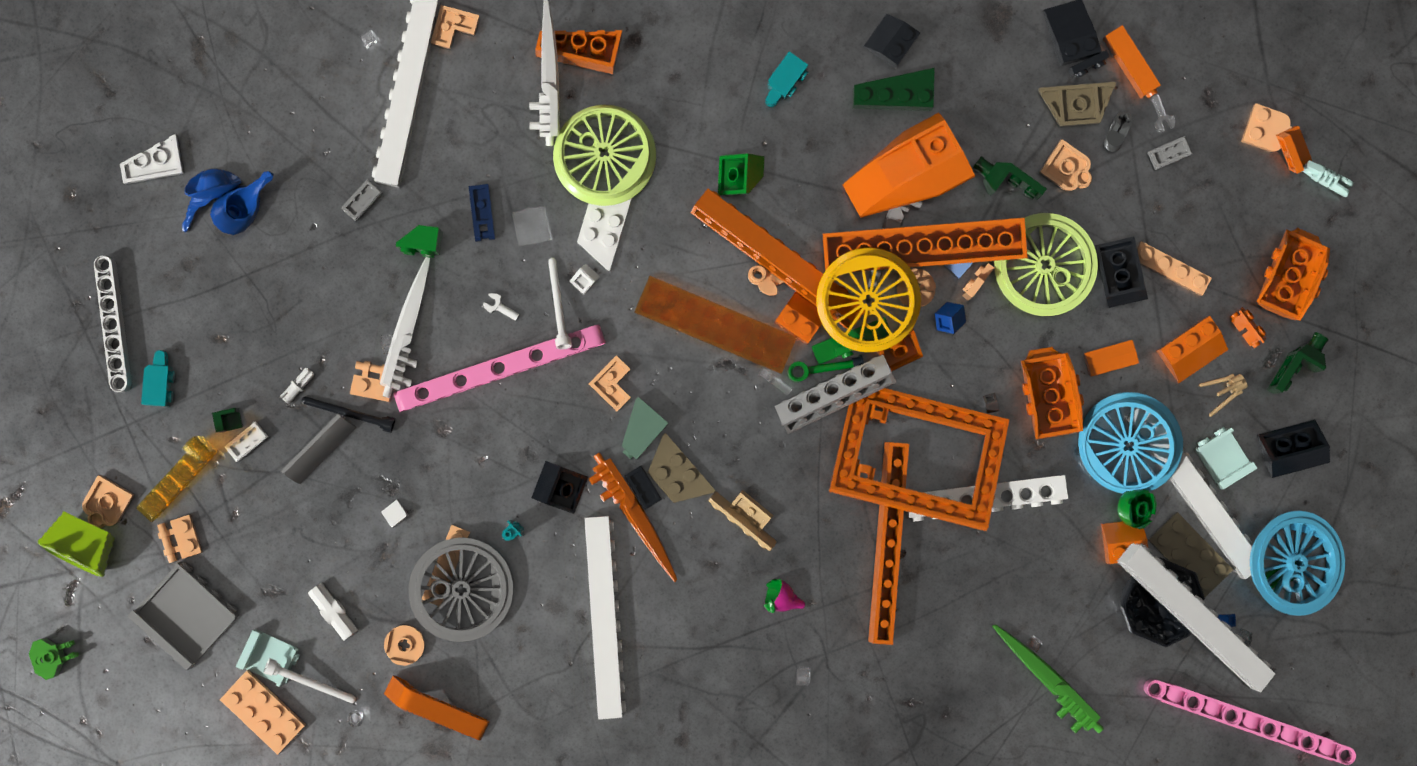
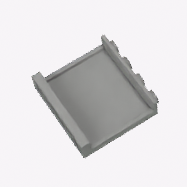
M176 562L174 564L175 567L138 608L132 610L127 617L184 669L189 670L237 619L239 614L236 613L237 608L230 602L225 603L221 599L223 596L216 589L211 590L207 586L208 582L200 575L197 577L192 573L193 568L186 562Z

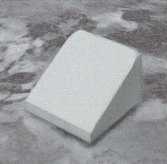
M585 264L569 282L584 295L600 276Z
M395 500L381 511L392 528L409 516L398 500Z

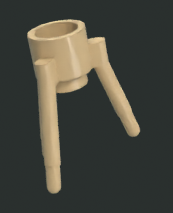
M1231 374L1227 377L1199 384L1200 387L1229 381L1226 383L1227 388L1219 391L1217 396H1221L1229 391L1233 394L1209 413L1210 417L1220 411L1235 397L1242 394V390L1248 387L1242 374L1236 376Z

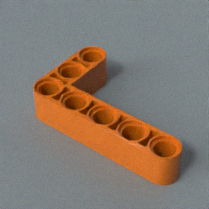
M394 675L384 692L399 708L477 740L482 739L490 723L476 714L422 693L406 680Z

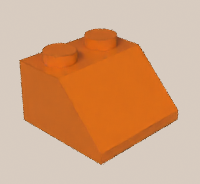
M798 292L793 294L774 322L807 345L822 324L817 307Z
M1123 521L1101 524L1106 564L1118 563V559L1131 543L1144 544L1148 547L1144 528H1133L1124 524Z

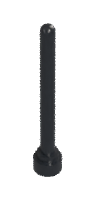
M303 397L301 400L303 404L378 425L384 432L392 433L396 419L390 416L379 418L310 397Z

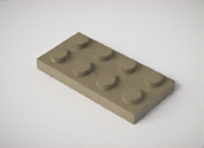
M1178 512L1148 539L1168 561L1196 572L1204 597L1233 571L1229 564Z

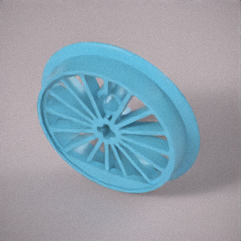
M1124 392L1106 397L1092 407L1083 420V431L1079 432L1078 447L1086 470L1105 488L1122 494L1126 491L1146 489L1150 492L1167 482L1176 471L1182 457L1183 436L1175 416L1163 403L1145 394ZM1120 407H1131L1129 434L1127 433ZM1135 407L1146 410V413L1133 435ZM1116 409L1123 434L1107 416L1106 413L1108 411ZM1149 413L1159 420L1154 425L1144 422ZM1103 417L1119 437L1097 426L1096 421ZM1162 424L1167 434L1154 437L1155 427ZM1093 428L1117 442L1091 439ZM1148 428L1151 431V436L1143 437L1140 429ZM1169 438V448L1141 445ZM1127 442H1129V443H1130V442H1133V443H1134V445H1133L1132 447H1128V448H1127V447L1125 446V445L1127 444ZM1090 443L1118 447L1094 452ZM1120 450L1104 463L1098 458L1099 455ZM1143 450L1169 453L1167 462L1165 463ZM1122 454L1111 473L1105 466ZM1139 454L1163 466V468L1155 474ZM1126 455L1123 482L1119 481L1114 475ZM1130 457L1138 482H1127ZM1135 457L1152 476L1151 478L1142 481Z
M1291 511L1281 514L1264 527L1253 543L1250 553L1251 576L1262 597L1276 610L1295 616L1315 613L1330 603L1342 584L1345 572V554L1341 540L1333 527L1316 514L1306 511ZM1280 529L1284 531L1286 545L1278 533ZM1290 530L1295 531L1293 542ZM1301 533H1305L1306 535L1300 543ZM1312 536L1319 538V540L1304 550ZM1272 537L1275 538L1282 551L1269 543ZM1321 544L1323 545L1325 553L1306 558L1309 553ZM1268 547L1283 559L1266 556V548ZM1326 557V568L1308 564V561ZM1264 559L1282 562V564L1264 568ZM1307 567L1325 571L1323 581L1306 570ZM1281 568L1270 578L1266 579V571ZM1304 574L1319 584L1316 592L1313 591ZM1281 576L1275 589L1272 590L1270 584ZM1292 578L1294 583L1293 588L1290 585V581ZM1304 587L1309 594V597L1303 600L1302 595ZM1282 588L1285 590L1284 599L1278 596ZM1292 592L1296 594L1297 602L1295 603L1290 602Z

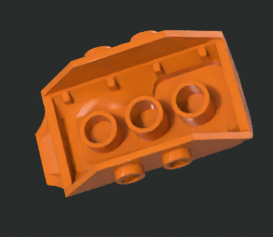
M1298 227L1293 231L1286 229L1279 248L1276 247L1271 258L1274 259L1272 265L1268 266L1264 273L1266 279L1258 296L1257 303L1264 309L1279 316L1301 321L1312 301L1319 296L1321 281H1324L1327 277L1329 270L1326 268L1329 263L1330 248L1322 245L1318 236Z
M1053 347L1030 350L1027 358L1021 361L1025 381L1022 384L1024 396H1028L1029 403H1026L1027 414L1032 417L1035 438L1046 439L1083 431L1082 406H1084V398L1082 394H1079L1080 378L1078 374L1075 375L1069 354H1062Z

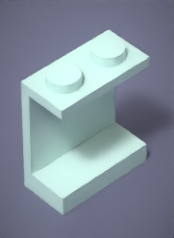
M1222 427L1216 430L1214 437L1211 439L1206 437L1197 443L1198 447L1194 449L1219 490L1227 488L1257 469L1254 462H1249L1231 432L1234 431L1232 427L1226 429Z
M254 629L236 667L241 670L247 669L277 683L276 686L281 687L284 683H288L289 678L279 674L270 676L263 673L268 659L271 658L277 660L281 667L290 670L292 665L295 666L300 658L298 654L299 648Z

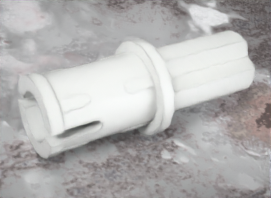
M305 368L294 381H291L289 387L280 397L290 404L300 392L304 391L303 388L314 377V373L310 369Z

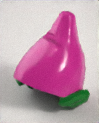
M772 579L766 584L768 590L764 607L768 612H786L791 609H803L805 607V602L794 593L790 585L785 581Z

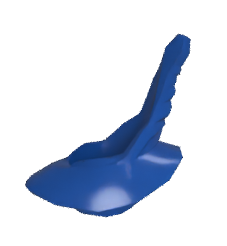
M216 168L201 171L191 178L185 187V195L192 198L187 208L186 218L182 223L183 231L188 232L199 207L206 206L215 198H221L225 193L239 186L242 183L241 179L230 171Z
M264 171L261 177L250 185L238 186L225 193L221 198H218L213 203L210 213L214 225L223 233L231 235L244 232L254 222L259 211L260 190L268 182L272 181L274 174L270 171Z

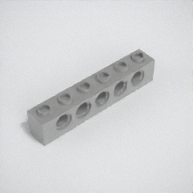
M884 355L873 357L870 361L857 365L843 374H838L831 380L819 383L816 387L803 391L789 400L782 401L775 406V409L783 427L789 434L896 383V380Z

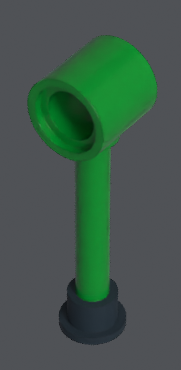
M859 355V357L852 358L849 361L807 366L805 363L798 361L789 366L787 375L791 381L799 383L809 377V374L849 369L864 364L863 356ZM794 367L802 368V377L798 378L793 375Z

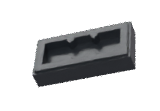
M642 466L624 475L645 510L662 500Z

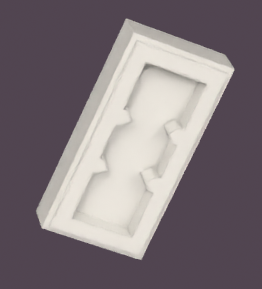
M255 421L224 447L234 460L239 462L269 436Z

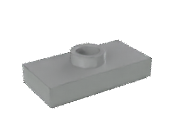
M1185 136L1147 152L1155 170L1193 154Z
M367 179L341 209L357 222L383 193Z

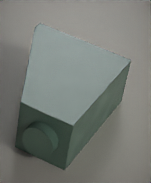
M639 397L635 400L622 443V447L625 449L623 453L631 460L633 457L638 459L669 424Z

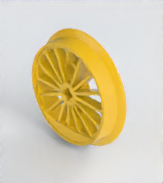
M877 248L856 249L837 258L824 272L817 290V311L825 330L841 345L860 352L882 351L898 344L913 329L921 308L920 287L911 268L895 254ZM890 266L873 291L877 267ZM874 267L870 290H868L865 269ZM895 269L901 275V278L876 294L891 270ZM862 270L865 291L852 271ZM849 273L862 294L837 276ZM836 280L860 297L830 291L831 285ZM901 281H905L908 289L907 292L878 297ZM831 294L859 301L829 306L828 297ZM866 295H870L871 298L875 299L871 306L863 303ZM909 295L908 307L879 301ZM860 304L836 321L833 320L830 313L831 309ZM878 304L907 310V314L904 320L901 321ZM862 307L847 331H842L837 323ZM876 308L901 325L894 332H891ZM865 310L859 339L848 335ZM873 314L878 317V323L875 326H870L867 323L869 315ZM882 323L889 335L878 339L876 329ZM865 326L873 330L874 340H862Z

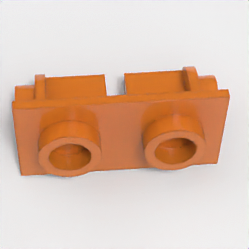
M1241 307L1239 310L1240 314L1235 312L1230 316L1232 318L1231 322L1239 332L1244 328L1248 330L1242 336L1249 346L1256 348L1260 345L1259 340L1262 343L1265 342L1266 332L1260 325L1257 326L1254 323V316L1248 309L1245 310Z

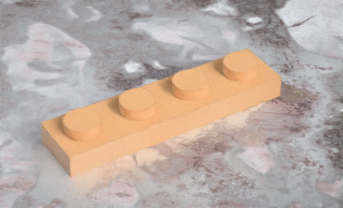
M1140 241L1137 250L1141 265L1203 296L1212 279L1211 277Z
M451 525L446 540L469 538L471 532ZM460 550L448 552L455 570L459 563ZM446 554L439 556L438 564L453 578ZM435 565L432 575L451 583L446 575ZM430 577L427 586H431L435 579ZM442 583L437 584L435 587L437 594H442L446 590V586ZM425 590L422 600L434 597L431 590ZM444 598L434 600L430 603L439 606L443 602Z

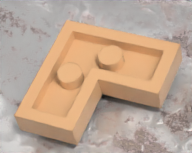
M441 5L430 43L451 49L455 31L475 36L480 16Z
M988 263L985 267L981 265L974 273L977 276L975 280L971 278L962 289L965 291L962 296L966 300H970L976 294L994 267Z
M616 355L589 385L618 412L631 397L617 383L631 369Z

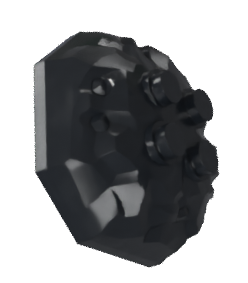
M1159 558L1163 561V567L1167 571L1171 570L1178 576L1177 580L1180 583H1185L1191 588L1190 593L1200 597L1203 601L1205 600L1196 572L1164 558ZM1132 575L1130 576L1123 588L1120 600V608L1130 633L1163 647H1168L1189 637L1192 632Z

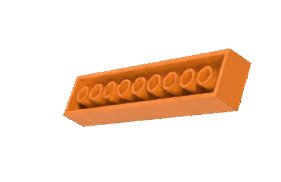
M1025 218L823 233L825 271L832 262L843 254L861 248H877L891 252L901 258L909 267L1027 258ZM890 266L877 267V270L889 269ZM874 267L866 268L865 271L874 270Z

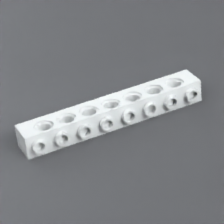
M1065 475L997 483L992 512L1004 511L1003 507L1011 506L1012 510L1024 508L1023 504L1030 503L1031 507L1043 506V502L1051 501V505L1062 504L1063 499H1068ZM1045 485L1050 488V495L1047 497L1041 494V488ZM975 486L922 493L949 498L961 502L963 496L968 495L972 503ZM1024 488L1029 489L1031 492L1030 497L1026 500L1021 497V491ZM1005 490L1011 494L1008 502H1004L1001 499V494ZM906 511L907 518H912V522L924 520V515Z

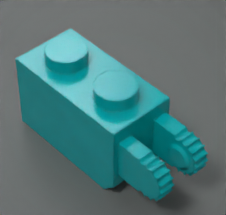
M790 51L768 79L770 92L765 98V103L769 108L776 106L781 98L784 100L787 96L791 98L797 90V87H795L799 80L803 81L809 73L807 71L808 64Z
M156 351L153 357V365H148L144 368L141 405L170 407V403L173 402L171 383L175 381V371H172L173 367H169V356L166 351Z

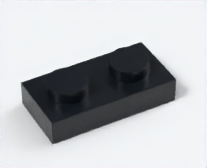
M1107 50L1070 67L1068 72L1071 77L1077 75L1079 78L1089 73L1088 69L1092 67L1098 69L1106 65V61L1110 56Z

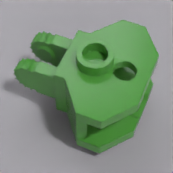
M47 638L34 641L29 651V657L35 673L45 680L59 676L63 663L79 656L78 652L70 653L67 656L63 652L64 648L75 645L74 640L63 644H55Z

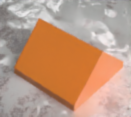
M914 329L898 344L888 349L877 351L879 356L884 355L891 371L923 357Z

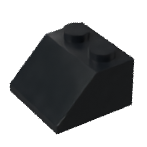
M886 14L864 47L896 69L918 39L920 32L905 21Z
M545 461L531 498L574 514L588 476Z

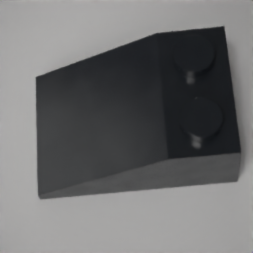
M1075 0L1043 10L1060 67L1091 58L1102 52L1096 31L1082 0Z
M1135 237L1095 245L1108 307L1111 308L1147 300L1148 295Z

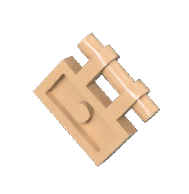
M356 361L355 369L362 370V376H353L350 394L390 402L391 397L382 396L385 387L380 385L385 364L380 366L371 364L370 361ZM369 373H379L380 378H369Z
M191 515L171 520L172 529L167 530L165 523L157 525L159 530L158 537L162 539L165 549L163 552L167 556L169 563L177 561L175 557L177 552H180L182 559L203 553ZM175 535L178 546L172 547L169 536Z

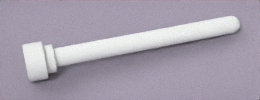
M550 258L548 263L558 329L555 344L556 349L563 350L572 347V342L565 328L556 259Z
M269 658L265 665L263 673L276 676L279 674L347 702L354 703L356 701L354 695L280 666L281 664L277 663V660Z

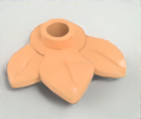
M760 264L753 266L748 272L749 281L754 285H758L759 290L766 295H777L776 286L784 283ZM758 273L761 275V278H755L754 275Z

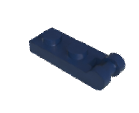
M489 184L468 186L475 242L487 238L495 240ZM487 225L488 230L481 231L480 226Z

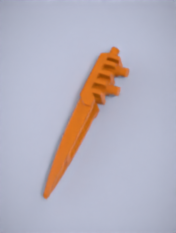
M600 452L593 456L598 463L593 468L596 474L589 478L590 483L594 485L600 480L603 482L602 485L607 488V491L600 494L602 501L612 497L614 504L620 503L619 508L625 514L639 537L670 578L676 582L677 577L668 555L639 501L611 458L605 460Z

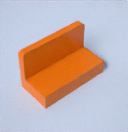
M1294 126L1276 136L1289 170L1298 174L1304 171L1303 165L1309 160L1312 161L1300 127Z

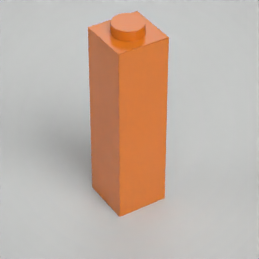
M1122 25L1107 34L1103 41L1140 99L1145 96L1149 99L1158 93L1156 89L1161 84L1124 26Z

